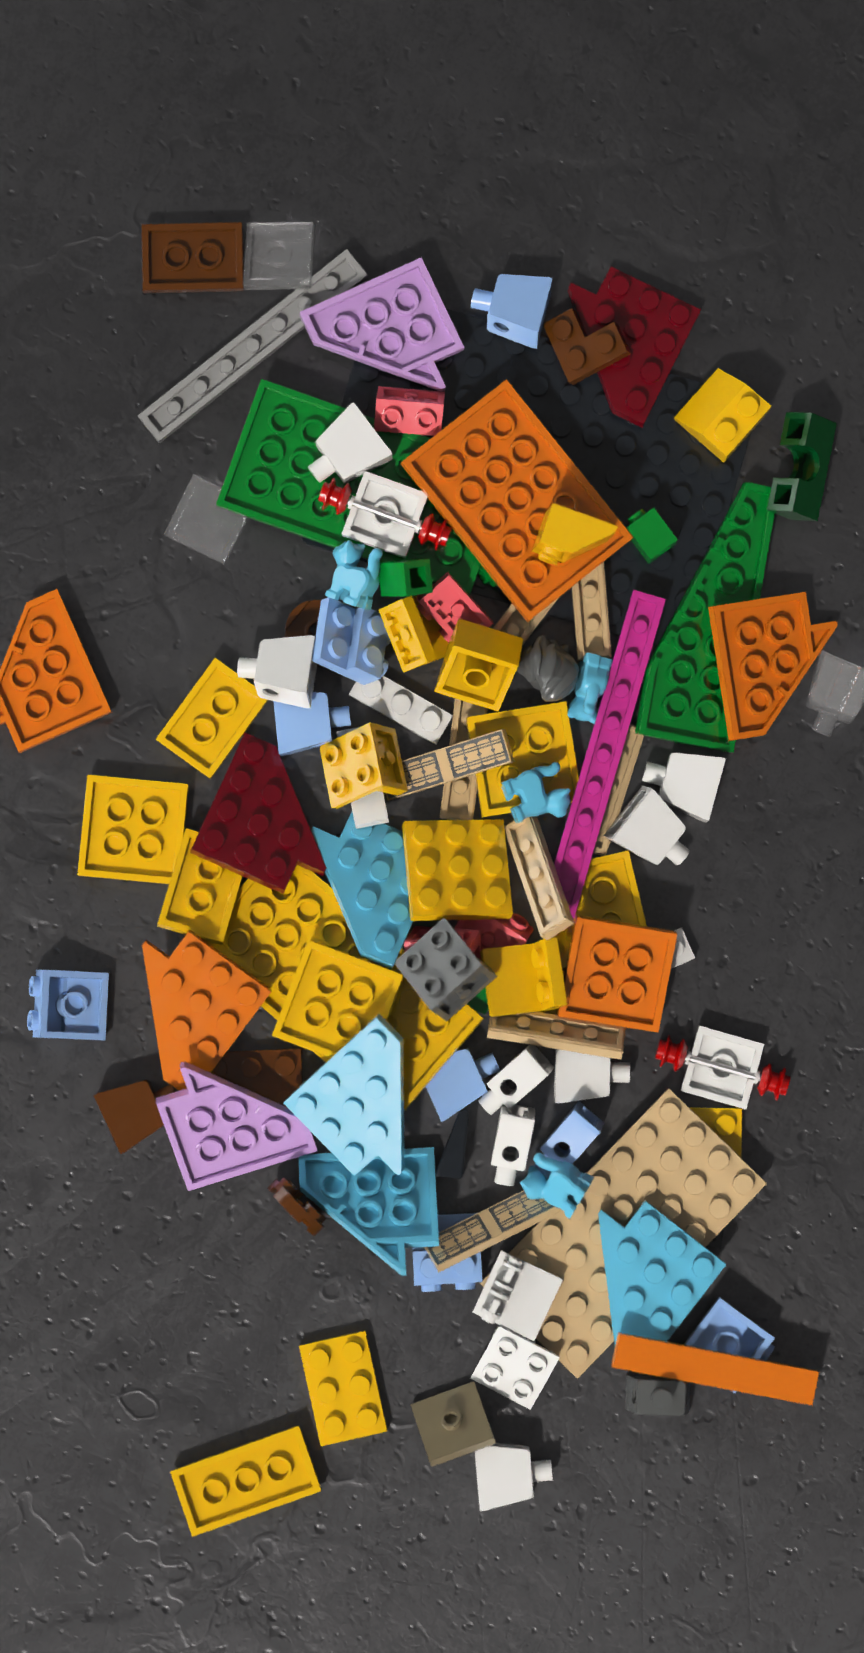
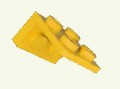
M417 596L403 598L379 609L403 673L444 658L448 647V642L439 632V629L442 627L434 618L428 621L418 610L417 605L419 602Z
M369 722L320 746L332 808L339 809L375 791L396 796L408 791L398 739L394 728Z
M557 937L549 940L542 939L533 944L481 950V961L487 964L497 975L485 987L489 1015L491 1017L548 1011L567 1005Z

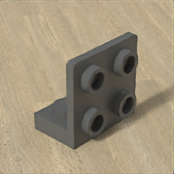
M441 919L395 961L396 967L428 1008L446 1022L497 977L487 964L476 957L446 919Z

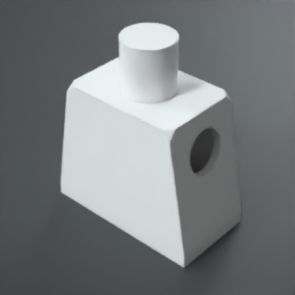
M353 402L316 440V447L323 456L309 465L308 469L319 483L336 472L345 484L362 476L364 471L369 472L393 459V454Z
M307 635L262 640L259 645L257 658H239L237 666L238 677L253 678L257 695L260 698L303 708H311L317 663L312 662L315 636Z
M670 753L666 766L647 761L642 781L661 786L658 795L668 806L707 823L710 819L726 759L713 756Z
M643 785L603 835L610 841L655 865L661 863L665 856L674 864L679 865L686 859L690 851L678 841L686 830L685 825L655 790Z
M528 1045L489 1080L487 1085L490 1090L479 1098L478 1101L490 1115L496 1112L502 1105L510 1109L544 1080L555 1067L535 1045ZM508 1079L515 1082L517 1086L515 1089H510L506 1085Z
M555 1049L554 1103L609 1096L610 1082L630 1083V1062H610L611 1058Z
M516 1104L510 1109L505 1105L501 1106L491 1158V1165L497 1166L495 1183L514 1186L517 1170L525 1171L535 1122V1108ZM513 1146L517 1150L515 1152H507L505 1148Z
M496 1443L475 1451L480 1511L534 1498L533 1482L553 1480L551 1460L531 1461L529 1446Z

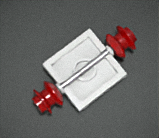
M364 471L356 496L352 495L351 497L352 490L349 483L341 488L336 486L335 478L332 479L331 483L324 482L318 501L323 503L322 510L331 505L336 508V515H339L346 510L347 506L348 509H351L342 531V536L374 548H380L382 551L405 559L414 534H418V532L421 546L430 541L434 543L435 551L438 550L439 545L446 547L452 531V527L446 526L447 519L442 523L435 522L434 514L432 513L424 519L423 524L422 520H420L427 501V495L424 492Z
M698 1026L692 1050L688 1051V1053L685 1039H682L679 1044L672 1043L671 1037L668 1034L666 1041L659 1040L654 1058L660 1060L659 1067H662L665 1062L672 1063L675 1072L683 1066L685 1061L687 1068L680 1091L742 1109H747L753 1084L758 1082L757 1089L760 1096H763L767 1091L773 1092L774 1098L777 1101L779 1095H786L791 1076L785 1075L786 1068H783L780 1073L773 1072L770 1063L762 1069L760 1074V1071L757 1069L764 1044L703 1026Z

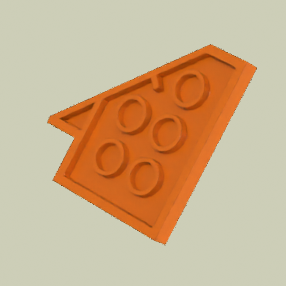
M58 589L26 602L0 668V725L6 723L19 753L112 713Z
M806 592L708 607L729 741L763 736L767 733L837 628V621L811 625Z
M190 929L170 956L147 939L142 944L163 1079L179 1091L187 1089L180 1070V1063L185 1061L211 1073L272 991L271 988Z

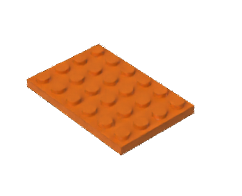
M507 379L401 462V466L422 492L427 495V498L442 517L447 519L450 527H452L454 532L527 622L634 538ZM553 503L618 526L616 533L606 543L564 563L558 561L557 565L546 563L538 559L539 554L532 552L544 514Z

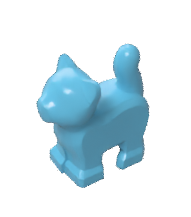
M350 540L345 541L333 550L337 567L333 573L331 588L326 590L325 596L335 600H342L343 603L371 610L372 597L379 586L378 575L380 558L383 551L380 548H374L369 554L367 568L357 567V563L365 550V544H355Z
M586 653L583 661L578 663L580 669L575 686L576 696L569 704L567 712L569 718L595 723L598 713L597 700L606 689L610 667L613 662L612 659L593 653Z
M553 762L550 766H538L526 770L516 778H511L501 783V789L506 801L511 800L514 795H518L521 800V804L510 809L515 823H521L525 818L539 816L544 813L553 814L557 818L567 814V808L571 803L569 796L571 790L569 788H560L546 794L542 781L543 777L554 776L560 771L561 768L558 762Z
M538 1152L534 1155L533 1160L540 1168L551 1172L549 1179L536 1167L530 1166L527 1176L520 1184L529 1199H545L550 1205L563 1210L565 1216L570 1219L594 1177L580 1172L569 1162H559Z

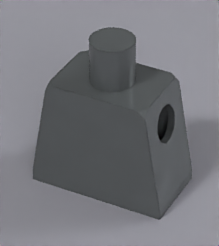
M626 1375L625 1409L639 1415L686 1416L690 1412L691 1382L659 1376Z

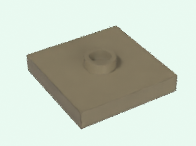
M474 1381L410 1404L431 1467L496 1444Z

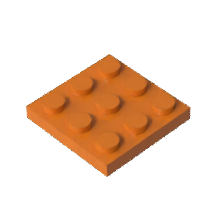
M576 915L564 974L567 1005L558 1008V1016L658 1033L677 932Z

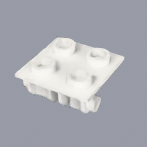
M501 1250L473 1313L481 1316V1319L488 1323H496L535 1341L563 1279Z
M499 1325L495 1329L492 1339L470 1379L531 1410L560 1356L551 1350L549 1351L537 1345L536 1341H530L526 1337L520 1336Z

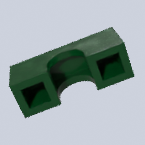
M786 412L780 445L791 451L794 467L789 478H773L767 511L791 520L818 521L837 423L814 413Z

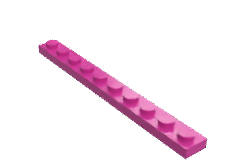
M633 590L612 666L609 671L607 686L602 695L554 862L573 920L666 601L664 598Z

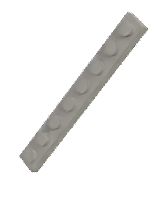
M346 249L141 412L138 418L160 444L303 330L305 326L299 315L301 311L358 286L368 278L367 273Z

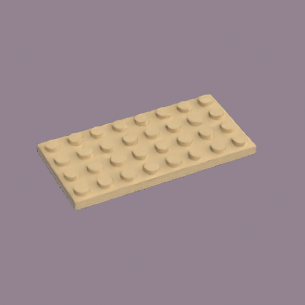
M669 1088L586 1172V1174L593 1176L594 1179L571 1218L566 1217L564 1211L559 1208L560 1212L537 1223L508 1253L563 1279L536 1339L547 1350H551L559 1355V1361L577 1379L614 1342L598 1212L602 1209L622 1226H625L646 1200L706 1247L767 1184ZM491 1271L485 1276L482 1282H480V1284L483 1287L485 1286Z

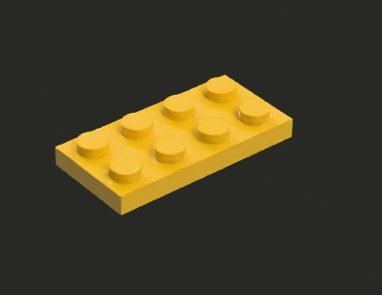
M300 1425L170 1471L192 1537L322 1491Z

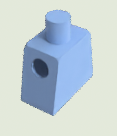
M509 274L498 275L494 292L474 289L471 308L488 312L487 330L489 332L537 349L551 297L553 278Z
M313 692L311 708L273 701L280 757L331 742V728L351 726L349 706L329 708L327 693Z
M468 1048L456 1051L428 1083L426 1089L441 1122L447 1120L488 1092L482 1079L500 1071L493 1053L473 1060Z
M578 1101L546 1138L540 1150L548 1158L573 1164L601 1132L604 1122ZM559 1142H566L570 1148L563 1150L558 1144ZM535 1163L533 1166L549 1179L551 1172L540 1168Z

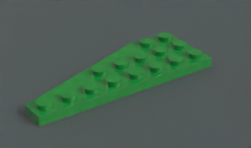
M750 482L742 484L646 667L635 734L734 753L736 740L729 741L708 607L760 599L775 514L767 511L771 487Z

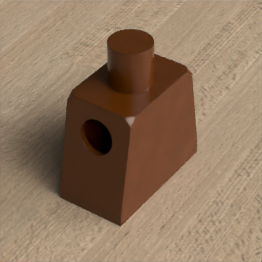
M144 1080L93 1095L120 1154L129 1151L164 1126L156 1104V1098L176 1092L172 1085L169 1084L154 1092L150 1081Z

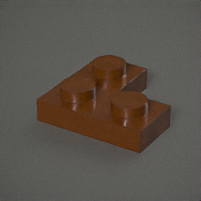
M571 308L543 324L567 380L572 385L631 354L621 329L615 322L587 336L576 310Z

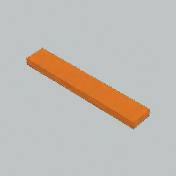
M620 1332L617 1335L611 1364L613 1368L806 1405H813L819 1371Z

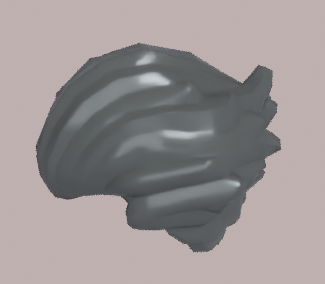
M541 635L532 646L528 645L520 655L519 666L516 671L522 674L535 689L541 692L544 701L553 702L563 699L575 689L580 668L573 656L570 655L568 644L559 646L556 640H549L547 635Z

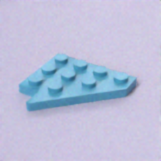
M351 812L340 838L313 826L311 832L325 863V873L360 956L392 970L413 921H410L403 832L387 824L356 829L353 812Z
M378 1014L284 1101L285 1106L354 1176L377 1155L398 1176L405 1168L403 1037Z
M434 1147L404 1149L405 1168L399 1176L378 1155L355 1176L332 1153L307 1154L298 1157L300 1191L400 1275H406L405 1248L439 1246Z
M646 1200L625 1226H622L601 1209L598 1212L614 1344L616 1345L618 1332L667 1341L727 1264Z

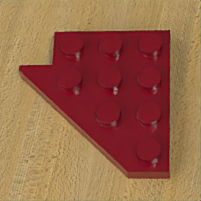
M610 267L597 295L573 283L569 285L568 294L587 336L613 322L619 325L631 354L597 373L612 414L643 428L701 309Z
M244 733L190 853L284 894L296 865L321 876L324 875L326 866L276 746L248 733Z

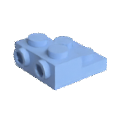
M330 597L322 599L312 662L363 685L381 679L388 669L389 663L384 658L385 648L391 641L380 613L372 609H355Z
M36 970V976H31L29 981V995L35 997L34 1010H29L27 1016L28 1030L33 1031V1037L106 1041L109 973Z
M478 1212L439 1214L438 1233ZM424 1247L412 1248L414 1286L421 1285V1292L442 1291L441 1284L454 1283L455 1290L476 1289L475 1282H482L481 1252L438 1272Z
M718 1297L684 1345L767 1360L775 1348L771 1344L775 1338Z

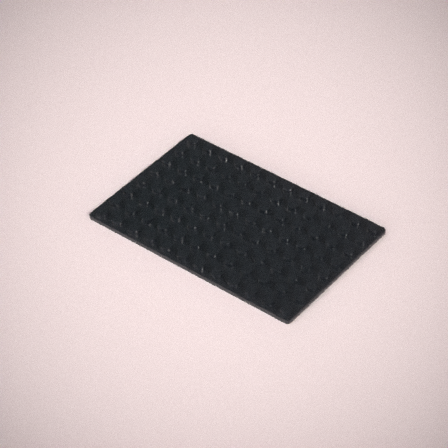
M446 309L461 339L464 350L435 363L446 386V389L442 391L445 392L442 430L507 379L626 528L630 525L627 520L636 512L644 509L647 513L652 508H655L678 539L676 545L650 564H648L631 540L604 561L610 634L620 636L632 592L637 590L666 599L653 642V646L657 647L729 511L751 433L723 463L674 420L678 412L704 383L670 373L643 428L612 414L598 373L574 385L570 384L549 338L540 336L538 347L534 349L489 332L487 330V320ZM354 360L341 407L347 408L354 402L363 415L375 419L378 386L437 390ZM423 435V436H426V437H428V438L434 437V436H429V435ZM302 537L305 545L333 553L334 548ZM360 558L359 560L368 563V560L364 558ZM477 574L471 593L512 604L498 585L493 587L489 582L484 584ZM572 588L559 597L547 613L548 616L574 623Z

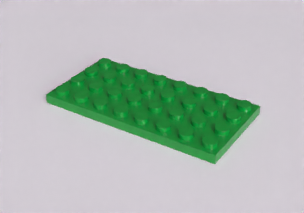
M261 379L216 502V507L332 548L340 546L348 540L355 544H362L342 536V531L351 510L348 509V506L344 512L336 515L335 507L329 505L325 510H322L323 503L318 501L324 482L331 483L332 479L335 478L336 486L341 488L347 483L344 484L336 472L319 483L308 469L309 465L323 456L316 447V440L346 408ZM364 415L374 428L375 419ZM376 431L392 452L393 459L369 472L422 491L401 466V462L431 438L417 434ZM363 475L348 482L352 490L351 497L352 495L356 496ZM427 498L420 518L422 524L424 519L432 513L434 514L435 522L442 523L445 519ZM452 529L446 547L439 545L437 551H435L434 543L430 541L421 546L418 538L419 532L418 534L415 533L406 559H430L432 583L437 582L449 572L470 595L481 564ZM365 544V550L361 558L368 560L369 554L374 547ZM383 551L380 562L405 558Z

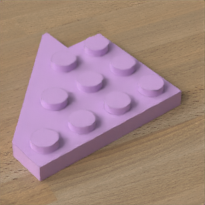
M422 257L307 308L299 314L313 345L440 392L445 390L446 386L435 363L464 350L461 339Z
M185 1061L180 1063V1070L187 1089L156 1098L159 1113L188 1191L317 1151L313 1133L287 1107Z

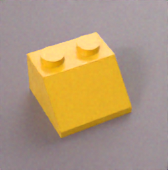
M718 368L678 412L674 420L724 463L768 414L771 405L746 383Z
M553 503L544 514L532 552L539 554L538 559L553 565H557L558 561L564 563L606 543L616 533L618 526Z
M459 618L449 640L434 692L499 711L519 666L523 638Z

